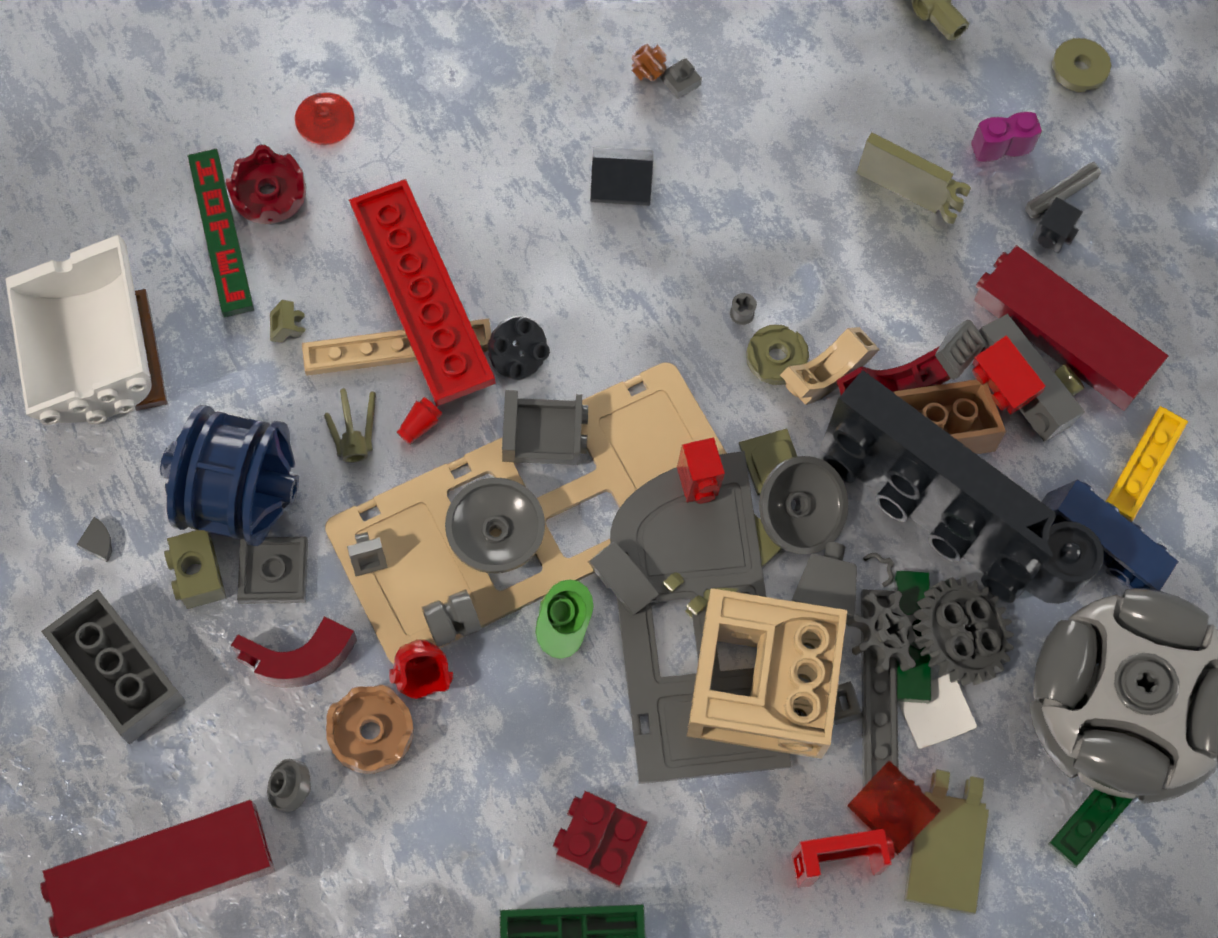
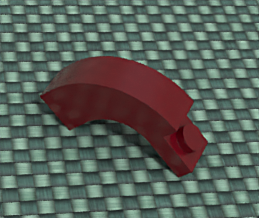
M937 347L902 366L885 370H874L861 366L836 381L842 394L862 370L892 392L941 385L951 378L935 356L939 349Z
M324 616L312 638L298 649L288 652L273 651L237 634L231 647L236 655H238L237 661L253 669L258 665L254 674L260 682L275 687L295 688L313 684L333 673L346 660L357 642L354 630Z

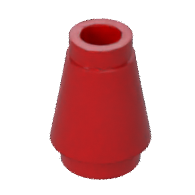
M423 397L420 402L415 401L396 433L411 445L440 422L438 419L443 413L431 401Z

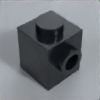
M1056 197L1038 224L1032 239L1038 241L1044 248L1052 249L1058 253L1064 243L1070 246L1079 229L1075 228V225L1083 211Z

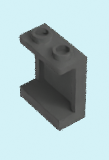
M505 390L502 462L580 465V454H587V435H581V424H588V405H582V394H576L575 401L518 398V391Z

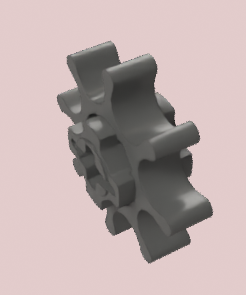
M896 591L887 597V607H883L877 602L874 593L866 595L861 599V603L867 608L868 618L865 619L856 614L846 621L848 626L859 628L864 636L863 643L852 648V653L858 655L866 649L873 651L877 657V664L874 668L877 674L889 669L890 657L895 658L899 662L902 671L915 667L916 663L908 652L909 645L918 650L925 647L924 643H916L915 641L919 636L914 633L912 624L918 618L914 616V613L910 615L904 614L899 607V601L902 597L900 591Z

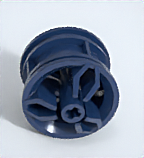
M197 406L188 417L181 434L177 437L176 441H173L165 449L161 459L160 474L168 479V483H165V491L167 495V516L170 525L179 530H185L189 527L194 530H203L230 536L235 539H245V542L251 546L261 545L273 524L284 513V508L289 504H293L298 492L299 475L290 473L291 468H295V460L290 445V433L287 424L281 421H274L270 425L268 422L261 420L256 421L229 415L224 412H215L211 406Z

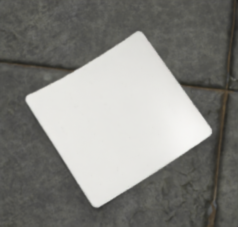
M949 674L931 681L930 703L898 701L919 749L977 728V724L958 682L951 683Z

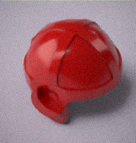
M417 639L400 647L394 658L393 669H389L390 682L396 684L399 692L414 699L423 698L436 692L448 691L453 679V672H448V662L445 653L425 639Z

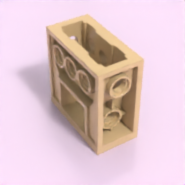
M711 588L705 615L687 736L822 759L831 745L847 610ZM718 641L757 648L750 697L710 690ZM804 645H808L812 649L806 648ZM799 677L807 679L809 683L801 681ZM794 710L803 712L805 717L798 716Z

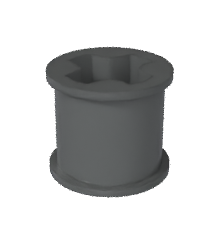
M740 293L733 298L730 317L736 324L746 325L754 319V311L757 307L755 298L747 293ZM743 306H746V307L748 308V309H745L743 312H740V311L738 310V309H742Z

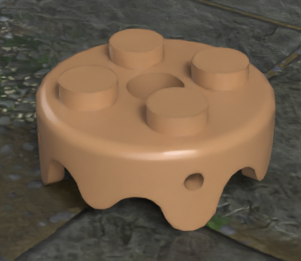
M385 685L355 687L339 702L333 703L328 710L327 742L334 756L342 765L352 771L363 774H375L386 771L399 763L411 746L414 726L409 708L391 688ZM371 722L380 726V733L376 738L368 740L361 736V730L365 724Z

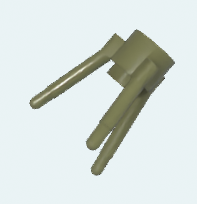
M342 388L340 394L346 432L342 434V439L338 434L331 415L325 413L324 417L336 445L337 456L342 457L344 462H360L368 458V452L373 451L371 438L376 393L372 391L369 394L365 436L363 437L360 431L353 430L347 391L345 388Z

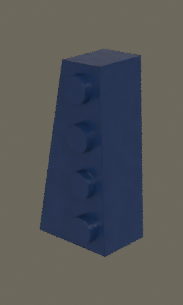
M1078 479L1048 492L1041 501L1055 512V519L1052 525L1070 521L1078 522L1090 528L1099 537L1104 549L1102 565L1104 564L1108 567L1106 573L1130 589L1161 591L1179 562L1170 555L1169 550L1165 546L1155 543L1139 525L1128 521L1120 514L1116 506L1105 502L1095 494L1094 489L1090 485L1080 482Z

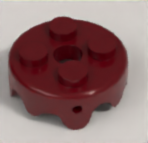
M258 145L251 155L237 159L234 163L231 178H226L228 193L236 211L251 222L259 224H274L290 218L302 206L306 196V182L303 170L294 157L289 153L286 155L276 154L267 145ZM265 185H274L276 187L274 192L270 194L260 192V189Z

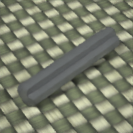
M1094 162L1088 163L1029 201L1025 207L1026 213L1031 218L1039 217L1049 209L1056 197L1065 200L1099 178L1101 169Z

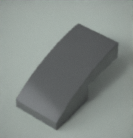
M615 541L588 561L604 585L612 589L630 615H635L659 595L641 570Z

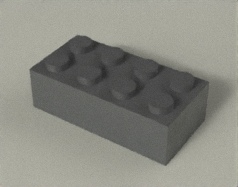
M99 589L41 631L120 736L129 745L186 702Z

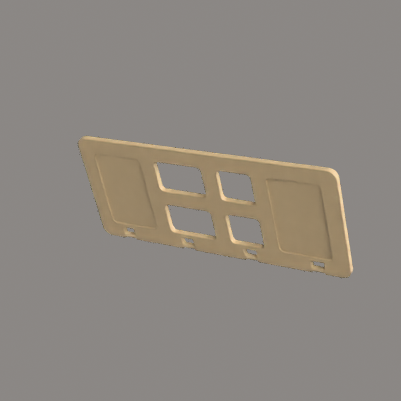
M667 362L661 363L641 372L638 376L625 382L622 381L582 400V405H588V424H581V435H587V451L595 463L596 469L537 497L545 517V533L540 548L535 555L543 569L540 573L505 590H497L488 573L472 569L460 561L450 548L445 531L446 514L451 504L447 497L450 491L486 474H491L494 478L510 479L525 486L514 462H502V438L469 452L464 457L449 464L441 465L383 492L363 504L340 512L327 520L325 525L327 536L388 660L393 665L397 651L405 644L417 639H425L436 645L425 620L422 606L437 600L446 603L448 596L466 589L476 610L481 628L544 598L551 587L559 581L568 579L579 581L596 573L588 561L610 544V539L571 558H566L562 555L546 525L548 519L604 492L611 493L620 508L625 500L646 482L677 467L682 444L714 437L719 455L726 454L725 449L675 365ZM643 382L647 390L631 396L628 388ZM468 464L471 472L454 479L451 471ZM377 506L381 514L363 522L360 513ZM493 529L490 532V535L493 537H498L502 534L499 529ZM368 532L370 540L380 537L388 568L356 577L347 546L357 544L355 535ZM460 633L456 634L455 641L464 636Z

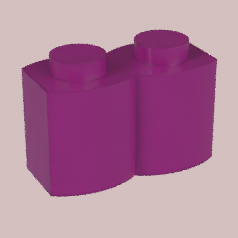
M1019 112L1008 118L990 117L978 124L971 144L976 159L982 162L996 161L1005 155L1011 157L1023 156L1033 151L1042 129L1034 112Z

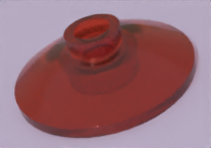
M330 92L316 93L307 97L300 103L295 113V125L299 134L305 140L317 145H330L343 140L349 135L355 122L354 110L351 104L344 97ZM322 112H328V113L325 114V115H321V114H320V113H322Z

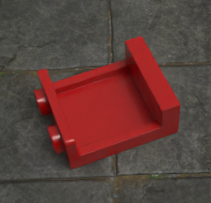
M884 829L800 841L791 855L797 886L801 888L812 886L821 876L819 863L867 856L872 875L875 876L880 875L891 865V859H894L895 852L891 838H886Z

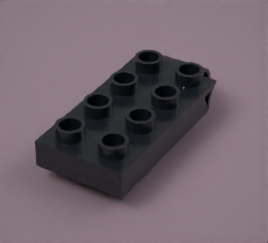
M862 370L838 398L819 448L826 454L823 460L839 473L843 481L852 483L858 478L877 492L875 501L879 508L889 517L899 522H906L910 517L930 533L927 538L928 542L939 555L952 562H959L964 558L984 573L981 577V582L984 587L989 588V592L993 596H998V599L1004 602L1013 603L1026 590L1034 597L1046 603L1060 604L1073 599L1099 572L1104 561V549L1099 537L1090 528L1078 522L1070 521L1052 525L1055 519V512L868 373Z

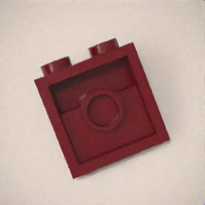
M584 791L582 798L575 796L570 805L567 815L572 817L568 829L560 828L552 847L558 849L556 859L620 888L648 822L616 808L617 805Z

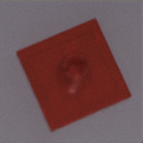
M889 760L847 806L871 830L884 829L886 838H891L894 852L898 855L940 813L941 809L922 792L919 785L916 786L914 784L915 781L908 779Z

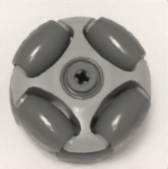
M1125 589L1122 597L1112 595L1091 602L1071 615L1068 620H1060L1054 626L1039 653L1033 688V696L1036 700L1029 704L1032 724L1040 743L1053 763L1070 779L1079 776L1081 782L1106 794L1130 799L1137 797L1142 803H1155L1177 798L1194 790L1218 769V630L1214 625L1208 624L1209 615L1193 603L1166 592L1151 589Z

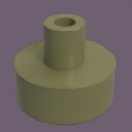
M1063 364L1054 371L1073 396L1085 388L1079 377L1067 364Z

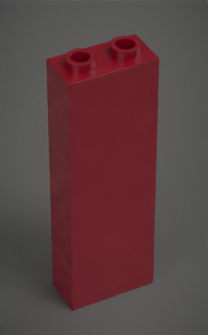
M1017 245L1009 254L1004 251L993 265L996 269L991 275L985 272L975 286L979 289L974 298L975 302L997 318L1008 314L1029 342L1059 364H1067L1082 381L1123 411L1128 408L1169 357L1164 351Z
M250 799L43 870L45 881L40 883V888L44 901L46 903L50 902L53 916L49 917V926L54 938H88L274 873L275 868L257 806Z

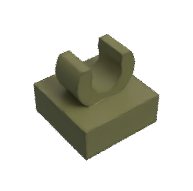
M281 300L270 312V341L282 343L289 335L300 337L305 332V328L294 324V321L300 322L305 317V313L298 310L294 311L293 301Z

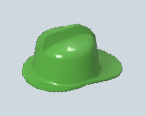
M571 579L559 581L551 587L540 603L535 633L541 649L550 657L558 659L570 657L578 651L583 642L594 605L589 589L580 581Z

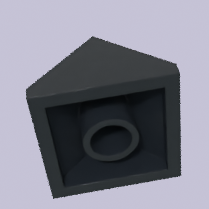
M593 147L590 202L650 206L653 151Z

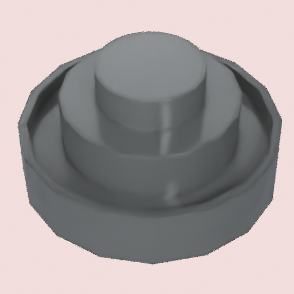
M286 759L276 765L269 778L267 788L268 801L273 808L285 812L295 811L309 795L311 790L310 774L305 763Z

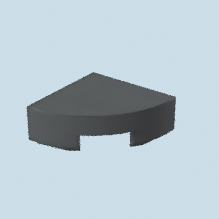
M94 517L76 545L79 549L108 562L112 553L111 537L104 524Z

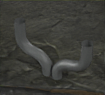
M870 553L864 556L863 559L865 561L875 557L881 563H889L887 565L889 579L883 582L882 585L886 587L893 582L894 574L891 568L895 564L890 557L884 559L877 553Z

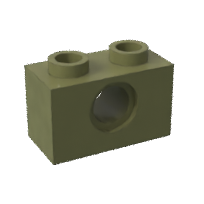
M195 530L167 538L169 550L164 551L169 570L174 569L176 580L171 581L176 601L182 600L186 608L191 609L227 599L210 533L203 530ZM194 564L201 565L200 570L196 574H186L190 566Z

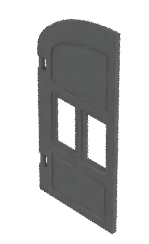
M745 451L720 455L725 475L719 494L715 496L714 500L703 504H697L696 501L687 503L678 470L675 467L651 479L634 491L619 508L612 522L610 543L615 541L628 554L659 594L635 615H630L617 598L639 784L792 767L789 753L688 737L687 732L696 674L660 677L651 607L652 602L690 599L691 601L698 595L703 597L704 591L711 588L738 589L736 591L738 593L766 597ZM676 572L684 577L683 580L685 582L671 593L663 585V582ZM707 606L696 616L692 613L698 661ZM716 649L710 690L750 697L754 668L720 671ZM648 715L650 734H642L640 716Z

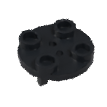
M523 316L510 317L500 322L493 330L488 342V356L493 368L500 375L514 380H521L534 374L550 353L543 329L534 320Z

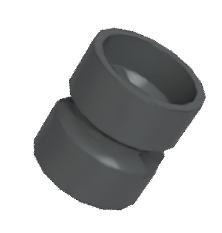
M466 589L448 596L446 603L437 600L421 607L437 647L455 641L456 634L460 633L465 637L482 630L476 610Z

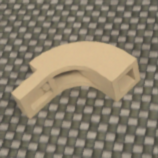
M860 327L847 328L829 348L815 359L802 365L788 366L780 376L785 380V385L789 392L798 397L805 405L820 400L838 388L836 380L864 366L880 349Z

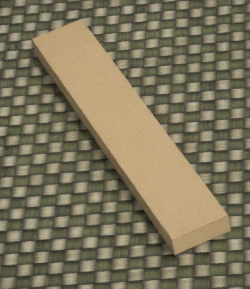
M489 318L470 321L483 352H488V342L491 337ZM404 330L302 343L306 376L417 361Z

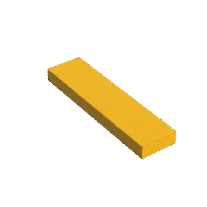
M1162 406L1156 410L1105 501L1116 506L1120 514L1131 523L1188 423L1187 420Z

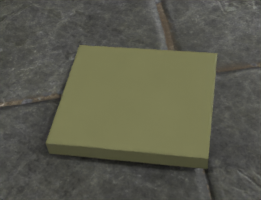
M787 428L744 440L738 444L740 450L745 451L747 469L757 496L760 495L767 476L778 464L789 458L798 457Z

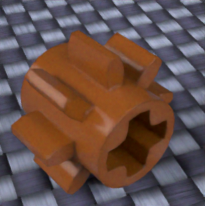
M648 44L641 46L631 57L634 62L631 65L633 67L632 72L640 81L644 77L650 81L656 80L667 68L664 64L667 61L665 58L667 56L659 45H656L654 48Z

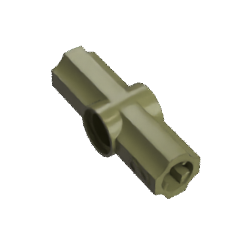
M912 0L913 9L917 16L924 21L929 19L948 41H955L968 29L970 23L951 4V0Z

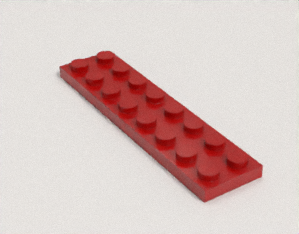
M403 179L349 199L352 211L436 407L496 384L493 372L407 180Z

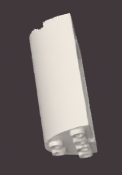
M119 235L70 253L71 258L66 261L51 260L5 278L26 415L40 420L44 425L77 422L100 424L105 422L107 417L134 411L135 406L143 401L151 390L152 384L127 246Z

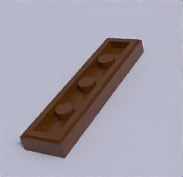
M146 289L136 290L135 295L152 386L147 397L135 406L136 411L168 404Z

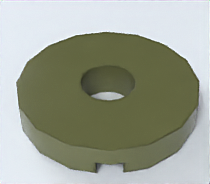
M1072 38L1063 42L1056 49L1051 66L1054 69L1055 78L1061 85L1076 92H1086L1091 89L1096 90L1105 83L1111 70V60L1106 50L1095 41L1086 38ZM1074 62H1083L1087 65L1088 69H1079Z
M768 325L759 329L750 339L746 350L747 365L752 374L761 381L772 385H785V380L780 376L781 373L788 366L802 365L808 362V345L803 336L797 331L795 333L784 325ZM772 349H780L785 353L786 357L782 360H775L770 356L769 352Z

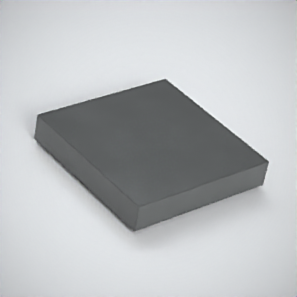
M266 537L259 546L248 545L245 539L240 540L238 603H306L307 537Z

